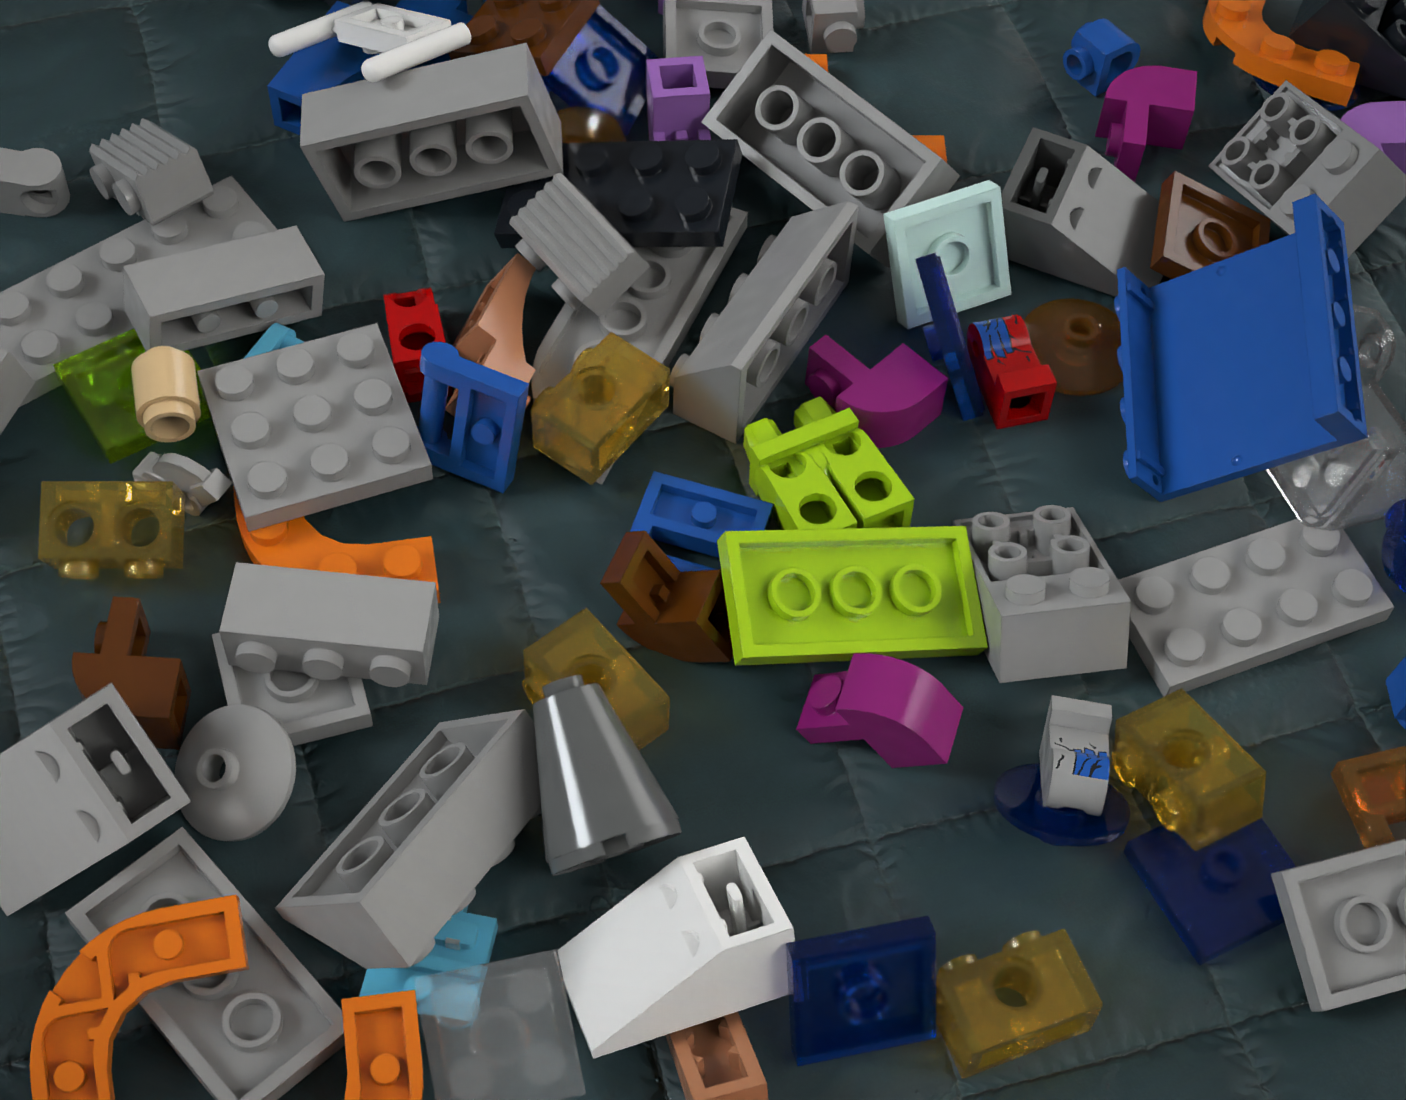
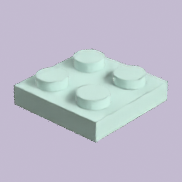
M987 180L883 214L897 321L905 328L911 329L1012 295L1001 188L997 184Z

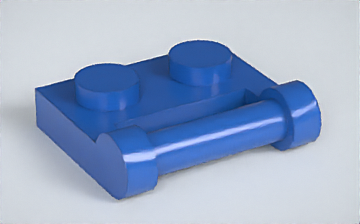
M427 343L421 350L419 364L420 371L425 376L417 428L431 464L504 493L514 480L529 383L459 356L458 350L448 343ZM449 386L459 389L452 440L448 439L447 433L443 429Z
M653 471L630 532L646 531L653 540L719 558L717 540L725 531L768 530L774 504ZM667 555L680 572L718 570Z

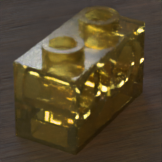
M41 481L38 559L54 569L59 568L58 576L62 578L95 579L99 577V568H124V577L163 578L164 568H183L185 493L173 481ZM80 518H92L94 530L90 539L80 546L70 547L67 541V532L71 524ZM144 518H158L160 528L156 539L146 546H134L131 540L134 526Z

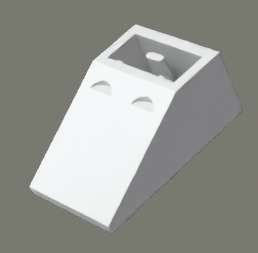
M745 837L677 857L553 953L555 964L593 1059L801 991L793 926Z

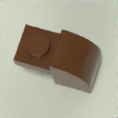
M646 531L626 532L600 582L623 609L616 625L642 646L681 661L730 662L733 657V649L721 569L680 572Z
M113 596L108 620L100 621L96 628L94 639L95 653L73 652L72 672L80 695L84 700L112 682L154 746L159 749L180 750L192 692L180 658L147 657L146 653L151 630L140 598Z

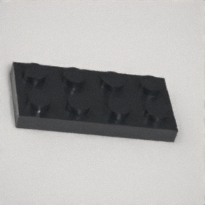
M738 139L562 143L563 175L582 192L632 247L724 246L742 159ZM553 176L507 186L494 232L501 248H516L515 245L522 237L509 224L511 217L518 215L519 209L526 207L528 200L535 198L536 192L543 190L545 183L552 181Z

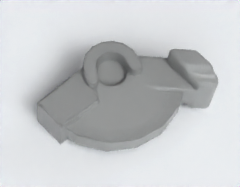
M151 451L132 472L134 486L143 495L158 500L165 492L171 495V499L178 507L193 516H199L209 504L218 501L233 483L218 468L207 470L192 459L176 453L162 455Z

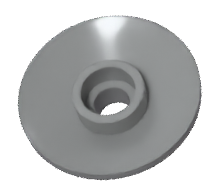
M243 704L224 706L203 717L185 738L175 766V777L191 800L190 803L181 808L186 820L201 834L215 840L228 842L247 840L269 828L285 809L293 791L296 776L294 747L284 726L267 711ZM225 761V773L220 779V768Z

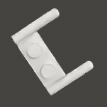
M365 0L277 33L270 37L268 46L274 56L284 57L337 36L338 42L362 47L363 52L367 54H379L366 59L361 66L364 78L374 83L470 44L471 33L469 28L462 22L451 26L449 19L381 3L372 4L370 1Z

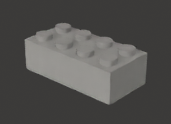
M772 29L769 30L701 121L702 124L722 139H738L744 157L813 211L846 201L859 205L854 243L887 268H890L883 214L946 194L960 177L940 156Z
M527 43L405 70L374 83L361 80L302 94L300 148L344 222L552 177L557 173L563 174L561 121Z

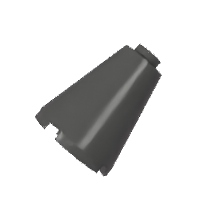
M573 675L543 686L542 690L545 698L533 704L545 858L546 863L549 864L552 876L605 862L606 859L624 853L630 854L682 834L678 821L680 818L599 683L585 685L582 675Z

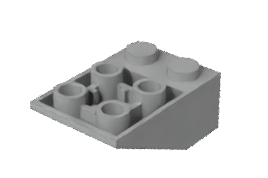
M1287 80L1283 82L1273 95L1266 99L1262 107L1237 135L1224 146L1223 150L1208 166L1287 235L1295 233L1292 202L1316 193L1344 222L1348 258L1406 197V175L1378 147Z
M1045 505L1032 512L1014 514L983 512L975 515L973 518L952 521V526H966L988 645L984 652L999 683L1127 668L1131 600L1073 507L1064 508L1057 505Z
M112 682L0 753V907L6 916H9L128 844L191 802L189 796Z

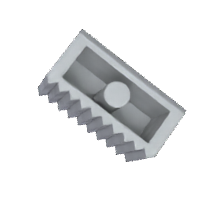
M142 118L140 125L132 123L130 130L122 128L120 135L112 133L110 140L102 138L99 146L91 144L89 149L95 166L89 169L90 175L102 196L107 200L114 197L128 215L137 213L138 216L141 215L143 219L150 222L152 226L214 194V189L197 149L147 119Z
M562 173L554 174L552 181L545 183L544 189L537 191L535 198L528 200L526 207L520 208L518 215L511 217L509 222L522 237L515 245L517 250L538 271H541L546 265L550 267L559 277L551 285L552 288L575 311L584 304L596 315L600 316L650 267L642 256Z

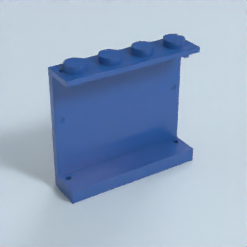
M1316 193L1292 202L1295 233L1150 288L1126 267L1117 269L1118 295L1114 299V306L1120 321L1121 345L1117 349V359L1123 372L1124 397L1120 400V412L1126 424L1127 450L1123 454V465L1130 481L1159 502L1368 438L1344 222Z

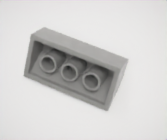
M846 201L793 216L778 236L771 234L765 240L758 255L757 265L749 275L742 273L738 277L730 292L727 306L721 314L713 313L707 319L701 331L697 347L691 355L682 354L675 363L669 379V385L674 388L673 414L736 444L744 433V428L752 422L848 284L859 205Z
M521 709L439 722L275 907L282 918L365 969L408 968L422 961L432 951L435 945L434 937L452 915L462 911L470 904L476 895V885L492 866L503 861L515 847V837L528 821L542 813L535 727L533 720L526 710Z

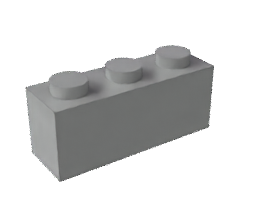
M297 225L125 265L123 266L124 310L145 351L157 346H170L185 351L264 331L276 322L288 325L322 316L325 274Z
M236 562L219 630L228 665L239 666L243 670L252 673H269L273 670L303 672L320 680H335L341 676L372 679L378 684L389 687H400L407 683L427 685L439 622L436 582Z

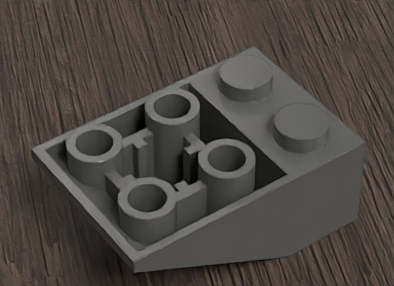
M1033 127L1001 193L1008 260L1115 297L1118 295L1117 269L1126 267L1149 288L1160 284L1164 275L1150 269L1159 201L1090 146Z

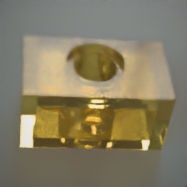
M610 332L594 349L591 347L585 349L575 360L571 371L555 387L549 386L538 395L531 409L533 447L590 485H593L669 406L670 369L613 332Z
M587 607L523 650L525 679L522 680V686L532 704L545 698L542 690L543 686L569 676L582 675L585 685L599 683L638 750H641L669 730L670 697Z
M1182 688L1115 720V751L1112 753V763L1118 777L1127 787H1135L1153 806L1154 812L1161 824L1169 831H1176L1194 851L1263 817L1266 771Z
M1065 928L1042 936L1037 930L1029 931L1009 940L1002 947L1001 952L979 960L975 954H967L947 962L938 970V975L934 977L926 1002L962 1079L1090 1031L1103 1006ZM1002 987L1014 989L1024 997L1027 1005L1021 1007L1006 1005L998 999L994 990Z

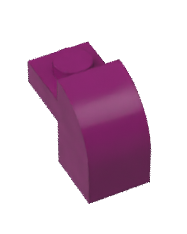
M1141 66L1123 72L1109 85L1105 94L1095 137L1107 138L1105 156L1115 157L1114 166L1132 181H1136L1146 144L1183 149L1195 109L1197 71L1165 66Z
M824 335L809 347L805 385L809 387L815 398L821 396L829 405L834 407L836 413L850 408L859 420L858 428L862 429L869 436L877 448L891 447L910 440L941 415L948 378L904 343L871 369L827 335Z
M855 653L852 656L848 671L814 675L796 730L810 744L864 739L891 768L947 764L964 707L939 680L911 663L880 654Z

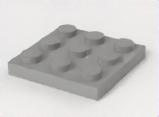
M377 323L197 371L200 386L248 532L433 479L432 464Z

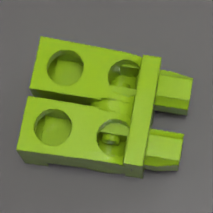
M819 396L802 403L794 411L793 424L796 429L782 434L775 422L768 418L748 424L744 428L743 446L750 461L749 485L755 495L760 497L762 501L774 504L772 517L776 520L781 530L910 527L915 498L869 436L862 429L858 428L859 420L850 408L836 413Z

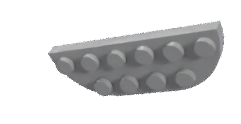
M731 207L723 247H633L650 267L600 316L596 315L584 304L575 311L565 302L537 350L533 362V368L536 370L531 378L534 416L539 430L554 453L573 470L592 481L603 484L745 232L748 212Z

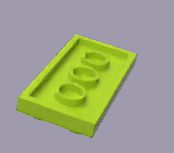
M966 526L725 531L717 540L735 666L851 661L855 653L880 654L897 659L979 655L988 648Z

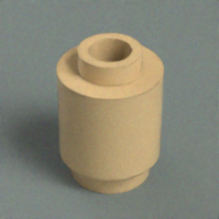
M170 346L153 347L139 355L131 366L138 423L144 428L145 434L155 441L177 442L186 439L194 433L196 422L201 416L193 358L186 352Z

